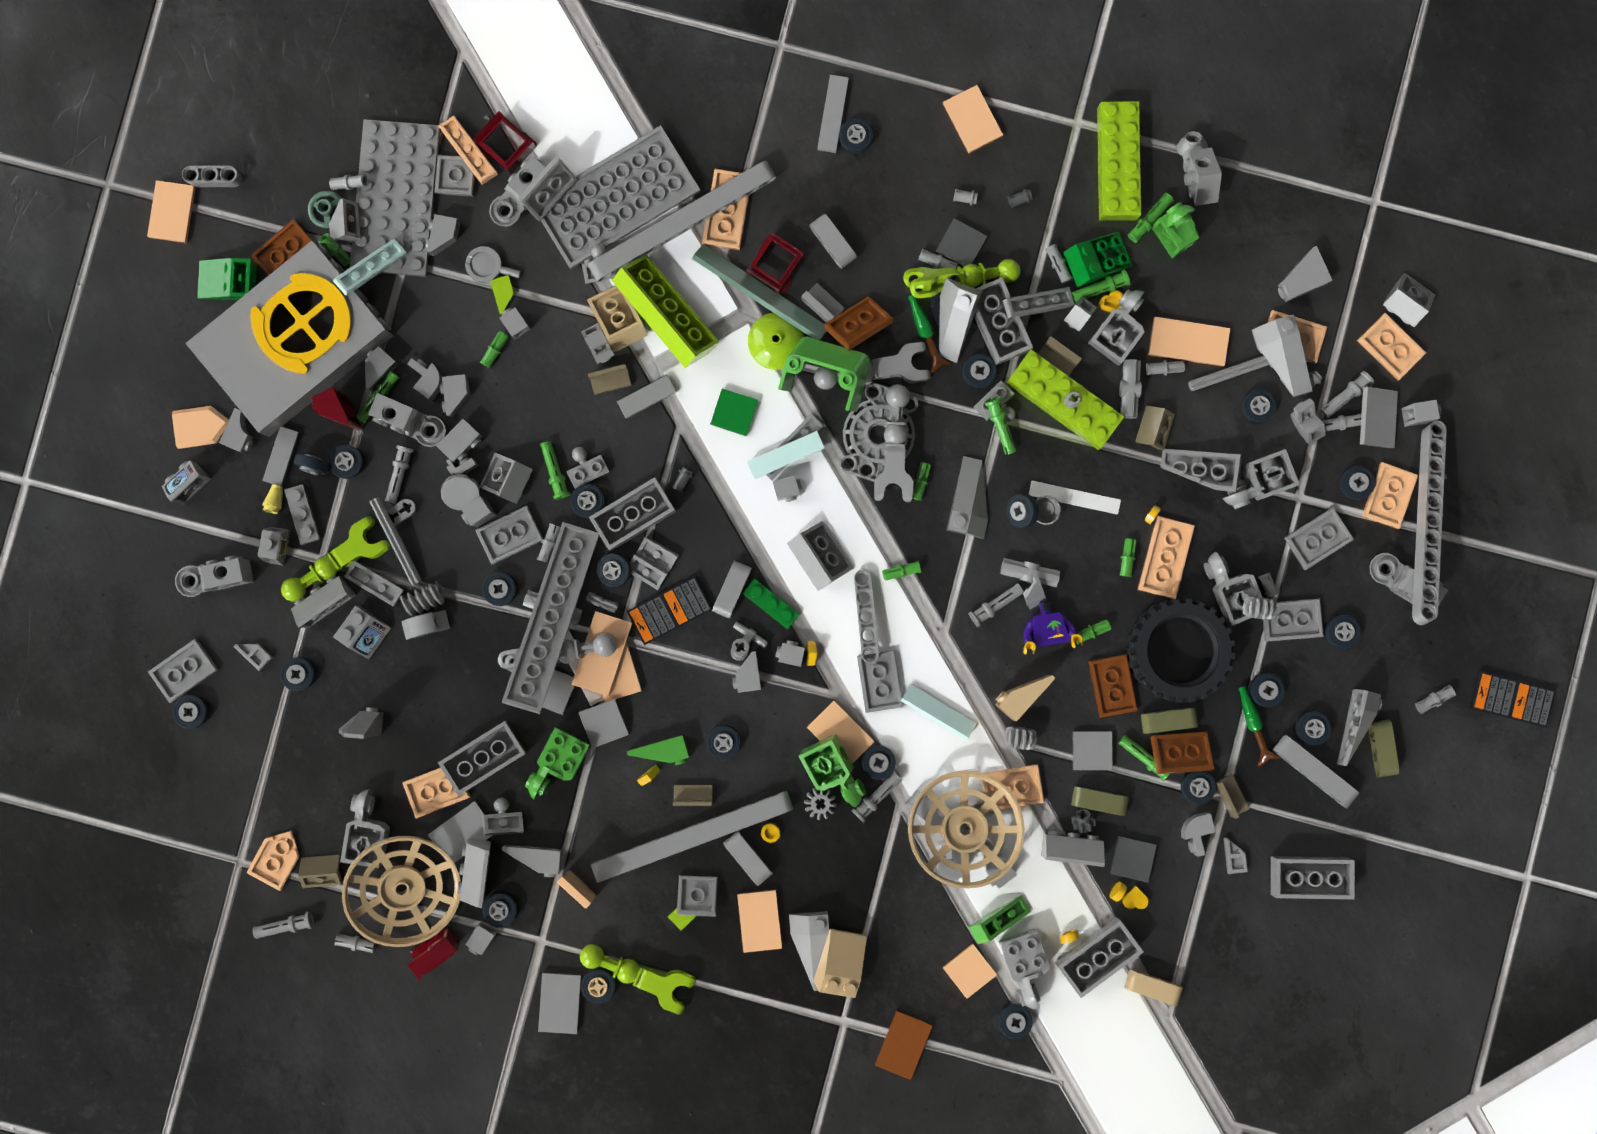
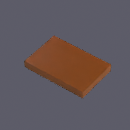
M293 219L250 256L269 276L313 240L298 222Z
M868 296L825 323L824 329L849 351L893 323V317Z
M1127 654L1088 661L1099 718L1138 711Z
M1208 731L1152 735L1150 737L1157 775L1214 769Z
M896 1010L876 1059L875 1066L911 1080L933 1025Z

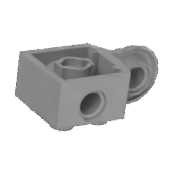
M1188 132L1178 142L1177 151L1184 160L1183 169L1186 173L1184 174V183L1189 187V197L1193 198L1195 206L1216 203L1219 199L1222 172L1212 148H1208L1207 142L1199 132Z
M533 156L522 163L521 169L517 174L514 173L510 176L503 195L493 200L490 205V217L499 226L513 225L517 222L520 215L527 210L518 200V197L545 168ZM505 208H509L510 213L506 216H502V210Z
M1128 289L1118 302L1121 305L1119 309H1114L1110 312L1088 342L1089 345L1118 366L1145 333L1142 325L1129 315V312L1134 314L1144 301L1141 298L1144 291L1141 290L1130 291Z
M377 393L368 415L373 417L372 421L388 427L389 424L391 425L390 428L394 431L417 439L423 446H436L443 440L446 429L441 419L436 416L425 415L416 409ZM430 427L435 428V433L432 436L427 435V430Z
M1286 449L1245 464L1243 466V475L1248 489L1243 485L1238 487L1236 492L1227 491L1229 496L1222 499L1227 504L1232 505L1234 509L1250 504V499L1252 498L1258 501L1300 485Z
M1213 552L1208 562L1204 563V569L1210 580L1215 579L1216 585L1212 590L1221 613L1226 619V625L1232 626L1250 619L1251 617L1243 614L1242 608L1245 598L1250 596L1263 598L1254 575L1239 574L1229 578L1227 575L1229 567L1223 556H1219L1217 552Z
M1381 553L1375 556L1369 566L1372 578L1376 582L1386 585L1390 591L1413 604L1414 569L1409 565L1401 564L1392 554ZM1382 564L1386 565L1387 572L1385 574L1381 572ZM1440 581L1438 606L1448 591Z
M242 556L225 557V561L211 560L199 566L188 565L181 568L175 577L177 590L187 597H194L203 592L217 591L254 582L250 560L243 559ZM192 576L195 578V584L193 586L189 584V580Z
M371 789L364 790L358 795L354 794L352 797L351 811L355 812L354 820L346 824L340 862L352 864L354 859L363 850L389 837L390 826L387 823L368 819V815L372 814L375 802ZM384 844L380 847L386 854L387 844ZM372 850L357 865L368 867L378 857ZM382 863L378 864L375 868L383 866Z
M1034 928L998 942L1013 981L1018 982L1020 987L1016 991L1022 1007L1027 1006L1031 1009H1039L1037 1002L1041 1001L1038 990L1035 983L1030 984L1029 980L1045 975L1049 971L1050 966L1038 932Z

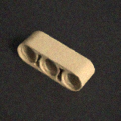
M1134 969L1129 970L1124 988L1173 1006L1178 1005L1183 987Z

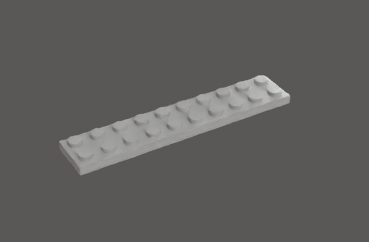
M562 522L502 703L537 714L541 713L598 541L599 533Z

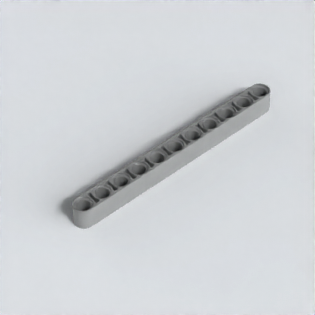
M767 160L594 259L588 264V267L597 282H600L618 272L621 267L645 254H649L776 179V175Z
M1439 420L1430 423L1421 433L1412 618L1418 625H1425L1435 620L1438 615L1447 431L1445 424Z
M784 791L598 860L590 865L596 882H601L793 810L794 807L788 791Z

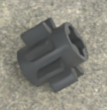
M1086 809L1076 811V816H1071L1074 830H1078L1080 833L1091 832V826H1096L1094 813H1090Z

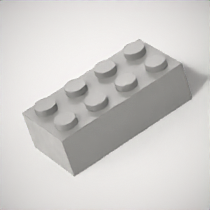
M1003 278L976 288L983 292L974 318L995 365L997 366L1029 352L1030 349L1032 350L1033 346L1020 317L1011 319L1007 317L1003 300L1011 298Z
M654 477L593 514L589 519L608 550L613 551L672 515L676 510Z
M504 721L444 758L438 764L459 796L527 753L508 722Z
M1271 856V896L1275 898L1354 899L1355 860L1345 857Z
M1116 917L1056 961L1055 964L1075 992L1082 998L1142 954L1143 950L1121 920Z

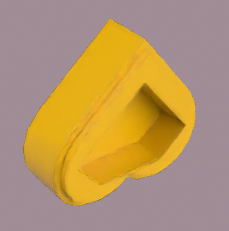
M1115 290L1109 295L1103 296L1099 301L1100 308L1107 312H1111L1114 309L1118 310L1121 306L1118 302L1123 294Z
M807 641V666H815L817 658L816 642Z
M654 765L641 775L637 782L643 786L652 781L659 774L660 768Z
M1134 885L1123 896L1122 903L1128 909L1135 907L1144 909L1148 905V898Z

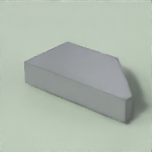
M1037 575L1033 577V583L1030 588H1026L1023 593L1029 609L1047 601Z
M235 644L233 646L258 671H261L274 658L261 644Z
M1223 838L1227 873L1248 872L1246 852L1228 838Z

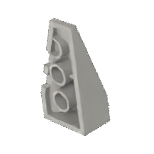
M946 278L940 295L939 355L957 363L983 291Z
M1294 314L1273 320L1253 329L1252 334L1257 349L1261 354L1263 353L1269 362L1268 364L1277 372L1280 380L1291 395L1296 397L1312 392L1301 337Z
M1164 449L1160 467L1215 490L1236 492L1240 481L1242 460L1239 454Z
M963 456L947 531L984 539L988 514L982 460Z
M1353 689L1337 764L1348 765L1376 717L1378 710L1381 709V694Z
M366 707V711L358 712L339 728V733L343 737L361 739L382 735L384 712H378V708Z
M828 911L789 914L790 934L813 990L818 991L813 980L829 933Z

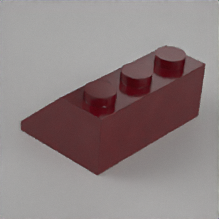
M332 387L311 397L314 402L312 407L316 414L358 431L363 429L346 394Z

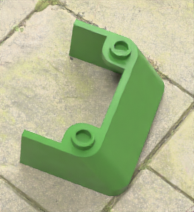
M804 337L800 339L785 361L778 390L791 391L795 374L800 373L804 369L806 362L840 371L839 385L843 389L850 391L845 410L857 412L871 365L870 357L865 353L855 350L848 351L845 347L814 338Z

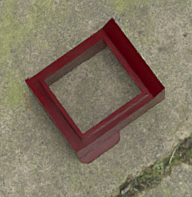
M500 111L473 138L488 160L494 159L509 174L537 147L536 141L526 132H521ZM502 122L524 141L506 162L484 143Z
M772 232L759 248V253L751 265L746 269L747 274L754 275L774 288L775 292L782 296L791 284L792 279L790 277L803 259L804 253ZM773 242L796 256L780 281L757 267Z
M448 926L429 941L421 942L411 949L410 955L414 960L408 963L407 966L420 982L422 974L425 976L452 957L454 953H458L460 941Z

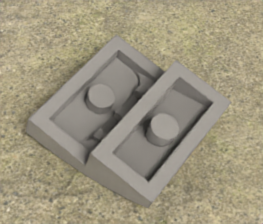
M646 536L630 561L631 574L659 590L679 555Z
M557 670L554 671L543 708L561 715L564 714L575 688L574 685H571L573 676Z
M616 699L578 712L593 748L629 735Z

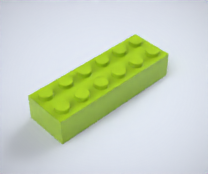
M1139 101L1100 102L1097 108L1099 221L1138 220L1141 216Z
M647 254L621 267L612 279V282L684 368L689 367L708 355L720 342Z
M1031 349L1006 382L1014 390L1097 450L1104 446L1124 418L1119 412ZM1072 392L1079 393L1078 397H1081L1079 404L1075 408H1068L1064 404V397Z

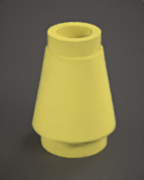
M278 485L271 486L262 504L264 511L272 514L279 513V510L282 509L283 487Z

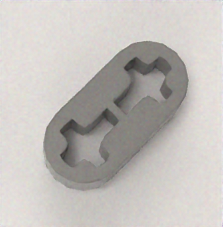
M404 499L388 509V514L394 516L398 513V516L394 518V526L400 525L413 516L417 511V505L412 500ZM405 503L408 504V505H412V506L410 507V510H411L410 512H408V511H404L403 513L400 512V511H402L403 509H405V506H404Z

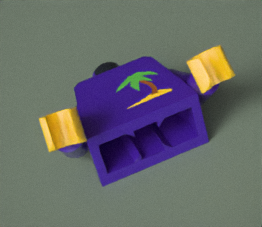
M1050 602L1039 604L1040 615L1032 616V619L1027 622L1023 631L1024 654L1027 653V649H1031L1033 654H1035L1036 647L1070 642V639L1073 648H1076V641L1083 645V638L1078 634L1074 624L1061 612L1052 613Z

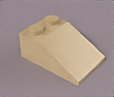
M616 285L587 299L613 352L648 336L635 308Z
M1046 675L1010 689L1007 692L1002 691L996 698L998 702L995 705L1011 720L1017 722L1053 682L1055 677L1053 675Z
M835 929L829 930L813 980L819 992L852 998L856 997L862 976L866 935Z

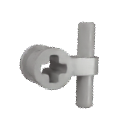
M738 621L734 624L733 628L745 636L733 642L731 648L733 659L737 661L744 660L748 655L751 641H754L763 648L767 646L768 641L757 635L755 630L752 628L748 629ZM740 647L743 648V651H736L737 649H740Z

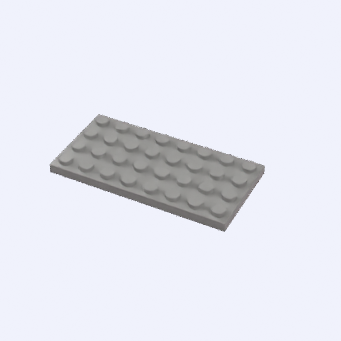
M363 120L358 175L365 174L368 178V185L366 187H357L356 202L358 203L360 239L352 242L350 267L395 238L407 254L381 273L427 277L429 253L425 248V244L431 234L429 224L433 214L440 128L438 125Z
M660 125L575 176L577 180L541 219V222L571 270L592 257L591 249L594 245L601 244L605 248L611 246L700 192V189Z

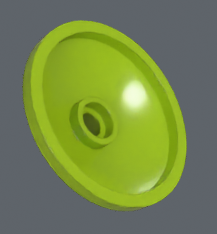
M775 313L766 314L756 320L749 331V352L759 365L771 370H781L784 368L787 357L799 340L804 338V333ZM774 336H778L780 340L778 342H774L772 338Z

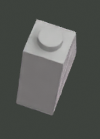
M1317 246L1310 249L1279 283L1278 292L1285 302L1333 281Z

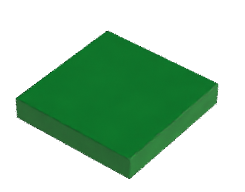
M722 388L710 425L746 437L758 400Z

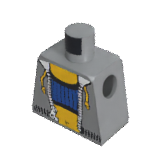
M276 527L263 529L258 557L265 563L284 566L291 530Z

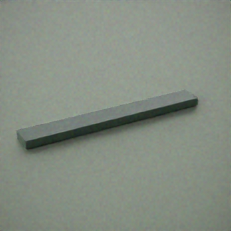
M702 245L693 255L692 259L811 338L821 340L827 333L822 322L705 245Z

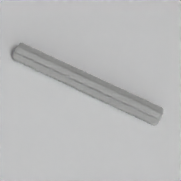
M1261 356L1188 382L1191 391H1195L1267 366L1269 362L1265 356Z
M380 497L370 500V504L411 585L420 583L421 578Z

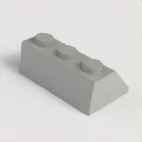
M823 520L787 543L817 591H820L854 569Z
M335 575L329 578L325 586L313 589L309 597L306 599L303 597L294 603L295 606L291 608L298 628H310L356 596L344 577H337Z
M1049 830V833H1043L1041 856L1044 859L1100 867L1105 866L1104 841L1099 839V836L1087 835V838L1079 837V833L1068 832V835H1060L1061 831Z
M468 839L467 845L463 844L462 856H465V862L460 865L459 875H463L462 882H458L457 894H461L460 901L482 908L485 897L491 841Z

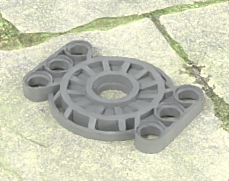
M871 383L865 388V397L868 400L860 403L858 407L859 409L863 406L864 409L856 416L853 415L855 411H851L844 423L843 442L849 455L844 456L840 461L842 471L875 482L877 476L884 471L887 443L886 441L881 444L874 443L870 439V430L877 425L887 428V422H891L892 408L886 401V392L889 388L876 383ZM876 387L879 391L878 396L870 397L868 389ZM911 395L910 399L914 401L915 407L911 410L903 407V415L907 419L903 417L902 422L906 423L907 431V423L909 422L912 434L908 433V439H911V444L908 451L905 449V459L909 455L915 440V428L909 414L916 411L918 401ZM849 419H853L850 430H846ZM846 434L850 436L851 446L849 447L846 442ZM845 459H851V460H853V462H854L853 468H851V469H846V468H844V466H843L844 460H845ZM869 465L872 468V473L867 476L863 475L861 472L862 466Z

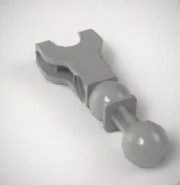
M909 343L904 345L897 355L872 359L866 383L872 379L878 380L892 377H900L909 384L929 380L931 374L928 370H917L911 363L912 356L924 352L926 349L925 343ZM823 366L819 367L814 373L815 384L821 389L828 390L833 388L839 379L840 371Z
M900 384L889 387L886 392V401L892 407L891 422H887V428L884 431V439L887 443L884 471L877 476L874 482L875 501L882 500L885 487L893 483L901 487L902 498L905 502H911L913 480L905 471V442L908 439V431L905 427L906 423L902 422L903 407L908 404L910 393L905 386Z
M601 633L596 636L594 641L580 643L577 639H574V641L565 639L557 663L570 664L576 659L582 660L583 654L594 652L602 657L611 656L617 649V640L610 633ZM520 648L501 652L498 657L499 665L512 672Z

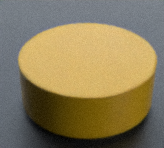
M1154 505L1145 521L1151 525L1161 508Z
M767 823L762 827L761 836L764 841L773 843L779 839L780 829L775 823Z
M1120 881L1117 882L1112 888L1109 897L1116 902L1120 901L1126 893L1127 886Z
M1076 929L1066 931L1059 936L1062 944L1072 942L1080 937Z

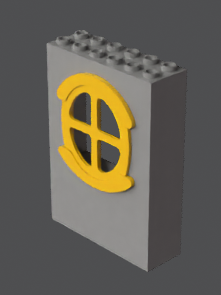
M313 241L309 242L186 342V345L258 433L269 437L280 426L285 425L312 403L311 397L329 389L367 358V354L372 348L380 347L393 336L390 332L391 326L381 317H378L380 313L369 302L366 303L368 299L362 291H359L357 288L346 296L333 282L334 278L340 275L344 269L333 258L330 259L332 256L329 255V251L320 243L317 245ZM300 291H314L320 293L323 296V300L307 314L301 315L289 301V296ZM279 304H283L295 318V323L277 338H274L270 330L271 317ZM327 306H331L334 311L333 328L327 339L321 340L309 325V321ZM299 329H304L316 344L315 349L304 353H292L282 348V343Z

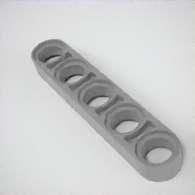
M862 569L854 575L861 655L866 663L871 664L877 661L879 648L871 574L867 570ZM861 573L868 576V581L865 584L857 581V577ZM863 592L870 595V600L866 603L859 600V595ZM864 611L872 614V619L868 622L861 619V614ZM866 630H870L874 634V638L870 641H866L863 638V633ZM868 649H872L876 653V657L873 660H868L865 657V652Z

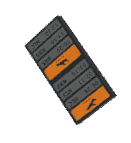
M693 576L628 610L627 613L640 639L646 645L712 611V608L696 577Z
M1478 671L1470 708L1547 728L1556 690Z

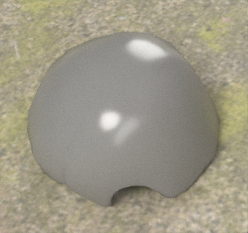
M1046 495L1036 500L1039 508L1036 522L1049 525L1059 519L1061 506L1056 498Z

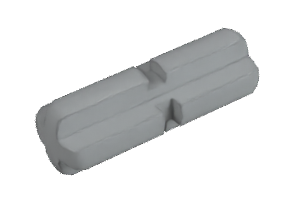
M589 592L586 597L587 602L598 607L602 606L601 608L609 612L615 613L618 609L617 603L603 599V597Z

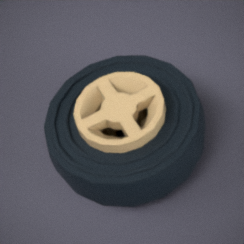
M603 968L590 970L581 982L583 996L594 1004L607 1002L616 990V981L613 975Z

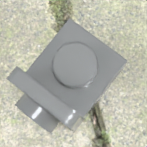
M473 458L463 459L458 463V467L450 459L447 460L449 465L447 469L451 475H466L479 466Z

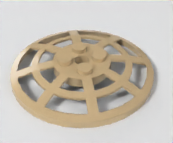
M954 771L934 779L917 796L909 816V842L918 863L934 879L955 888H979L997 881L1015 864L1024 842V819L1014 795L999 780L978 771ZM961 777L960 789L949 791L940 797L932 790L934 786L945 780ZM969 777L984 780L995 786L998 790L991 797H988L980 791L968 789ZM926 795L933 804L927 813L925 825H914L917 808ZM960 795L959 807L950 810L943 803V801L952 796ZM968 795L976 796L985 801V803L979 809L968 806ZM1003 796L1007 798L1014 811L1017 825H1005L1003 815L996 805V802ZM938 808L945 815L942 825H931L932 816ZM990 808H992L996 815L998 826H988L984 814ZM962 824H967L970 828L967 835H963L960 832ZM914 833H925L927 845L934 855L927 864L917 849ZM931 833L942 834L945 844L939 851H937L933 844ZM988 833H999L997 843L991 851L984 844ZM1005 833H1017L1014 850L1009 860L1004 863L996 855L1003 845ZM951 849L960 852L961 864L953 863L944 858V856ZM979 849L986 856L985 859L977 863L969 864L970 852ZM941 862L950 868L961 870L962 882L946 879L933 871V868ZM990 862L1000 869L986 879L970 882V870L981 868Z
M414 836L386 838L363 850L348 868L342 886L344 912L354 929L374 943L391 947L419 944L438 934L454 916L461 895L457 894L458 882H461L460 876L452 858L437 844ZM395 841H413L410 850H396L385 854L380 847ZM421 843L437 850L446 861L435 865L427 856L418 852ZM373 850L378 858L368 866L363 876L352 875L359 861ZM395 856H407L404 865L393 866L389 858ZM415 858L424 861L430 868L419 872L412 866ZM382 863L386 869L380 878L369 877L373 869ZM451 868L454 877L453 897L442 893L443 882L440 872ZM435 875L436 891L425 888V878ZM349 883H359L360 898L363 905L352 912L348 900ZM366 884L377 886L378 896L370 901L366 897ZM400 884L407 886L403 892H398L396 887ZM423 896L432 898L433 900L423 912H420L417 905L421 902ZM439 901L450 904L443 918L436 925L429 928L424 918L433 912ZM382 903L390 909L388 917L386 918L373 910V907ZM410 910L414 916L404 920H395L397 911ZM367 912L376 921L385 924L383 935L381 936L368 930L357 918ZM418 923L422 931L418 935L407 938H390L393 926L400 927Z

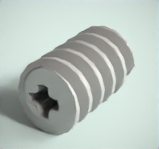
M435 581L436 587H433L431 583L428 584L429 590L422 586V593L415 589V596L408 592V599H405L402 595L400 596L402 605L412 617L416 616V611L421 614L423 613V608L428 611L430 610V605L435 608L437 607V602L440 605L444 604V594L437 581Z

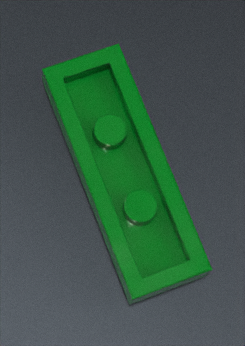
M756 579L752 581L743 593L786 629L800 615Z

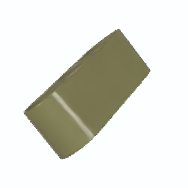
M1196 707L1141 714L1143 734L1198 727Z
M1389 719L1373 721L1369 727V736L1375 773L1377 777L1398 775L1399 764L1392 723Z
M1074 786L1071 805L1126 816L1129 797Z

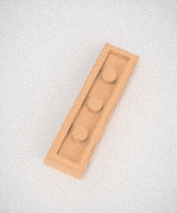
M455 116L438 125L481 185L498 175Z

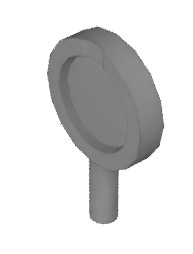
M480 246L474 248L466 258L465 267L467 273L473 280L479 283H489L490 280L496 279L500 273L520 278L521 271L502 266L500 256L489 247Z

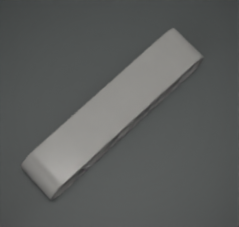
M1284 735L1273 748L1277 755L1343 807L1348 809L1359 795L1356 789L1287 735Z

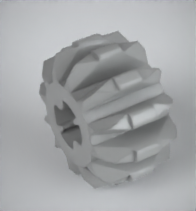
M1246 597L1242 608L1243 614L1257 619H1274L1277 612V602L1268 598Z
M1007 727L1004 735L1005 745L1016 749L1032 750L1037 742V733L1030 728Z
M813 788L815 795L813 796L808 792L807 796L811 800H804L805 804H811L805 808V811L813 810L810 813V817L818 813L817 820L821 819V814L827 819L828 815L826 812L828 811L833 814L834 811L830 807L837 806L836 803L830 802L836 799L835 795L828 797L831 793L830 789L824 794L823 790L817 793L816 788ZM820 798L824 799L825 806L823 808L821 806L820 808L816 807L817 799L819 801Z

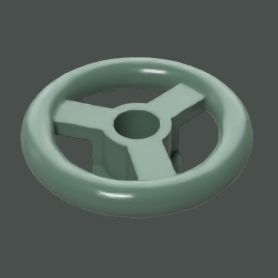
M321 191L315 194L308 204V215L311 221L321 228H329L330 214L337 207L340 199H342L341 196L333 191ZM325 196H329L335 199L331 203L326 199H321L317 202L318 199ZM325 206H328L327 211H323ZM314 207L324 216V222L319 221L315 217Z

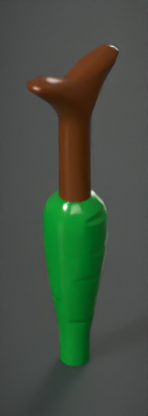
M910 295L908 298L911 303L918 334L926 341L932 356L930 373L933 374L941 365L947 366L951 362L939 355L932 338L933 328L917 298Z
M1241 686L1238 689L1241 695L1248 729L1254 732L1260 749V760L1257 764L1260 767L1269 759H1278L1280 756L1268 750L1261 731L1263 727L1262 719L1247 692L1246 686Z

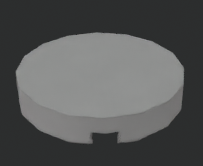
M454 474L448 477L441 487L442 500L447 506L455 510H461V508L480 496L477 482L464 474Z

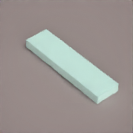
M394 238L335 277L333 282L347 296L406 256L407 252Z
M815 431L749 460L747 464L755 480L825 448L818 432Z
M912 684L908 686L901 699L903 703L966 741L976 725L974 721Z

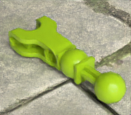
M1006 259L1001 261L998 267L984 268L981 263L978 266L975 264H968L963 268L959 266L957 269L954 267L938 269L927 267L912 268L904 273L903 280L915 298H926L942 292L946 278L950 279L952 276H956L954 281L975 288L980 284L982 286L985 285L986 280L1003 278L1005 283L1015 282L1020 277L1021 270L1020 265L1016 261ZM910 276H918V278L914 279L912 282L909 281ZM916 288L922 289L920 292L915 291Z
M367 516L353 524L349 531L348 540L327 554L328 556L318 558L314 566H309L311 570L300 579L296 577L286 579L281 586L283 597L290 602H296L305 595L306 588L317 580L323 583L324 580L335 576L338 570L341 571L351 565L353 561H357L362 557L375 559L391 548L389 541L381 540L375 544H370L367 541V532L375 524L373 517Z
M594 944L585 946L579 956L580 962L586 968L595 969L601 966L613 971L614 978L617 976L622 983H633V986L656 995L663 1009L676 1014H682L685 1008L682 1002L674 998L672 991L678 986L693 987L697 981L694 976L679 969L664 974L643 965L639 967L637 962L631 959L622 960L623 957H620L619 961L605 956L601 947Z

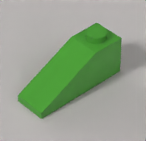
M684 735L627 751L629 756L667 763L675 762V765L686 763V758L690 757Z
M1022 895L983 916L970 925L969 929L978 944L990 942L1031 911Z

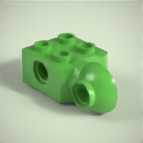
M1181 202L1167 210L1166 214L1160 217L1152 226V230L1172 259L1191 247L1199 239L1198 231L1190 215L1195 211V208L1183 205Z
M555 727L537 761L540 766L537 773L532 772L525 784L532 799L535 800L538 795L543 796L550 783V779H548L549 774L562 780H573L591 744Z
M837 734L803 749L798 757L816 790L824 791L840 784L841 793L845 801L853 807H857L860 804L862 796L866 795V790L860 779L854 780L851 775L854 766Z

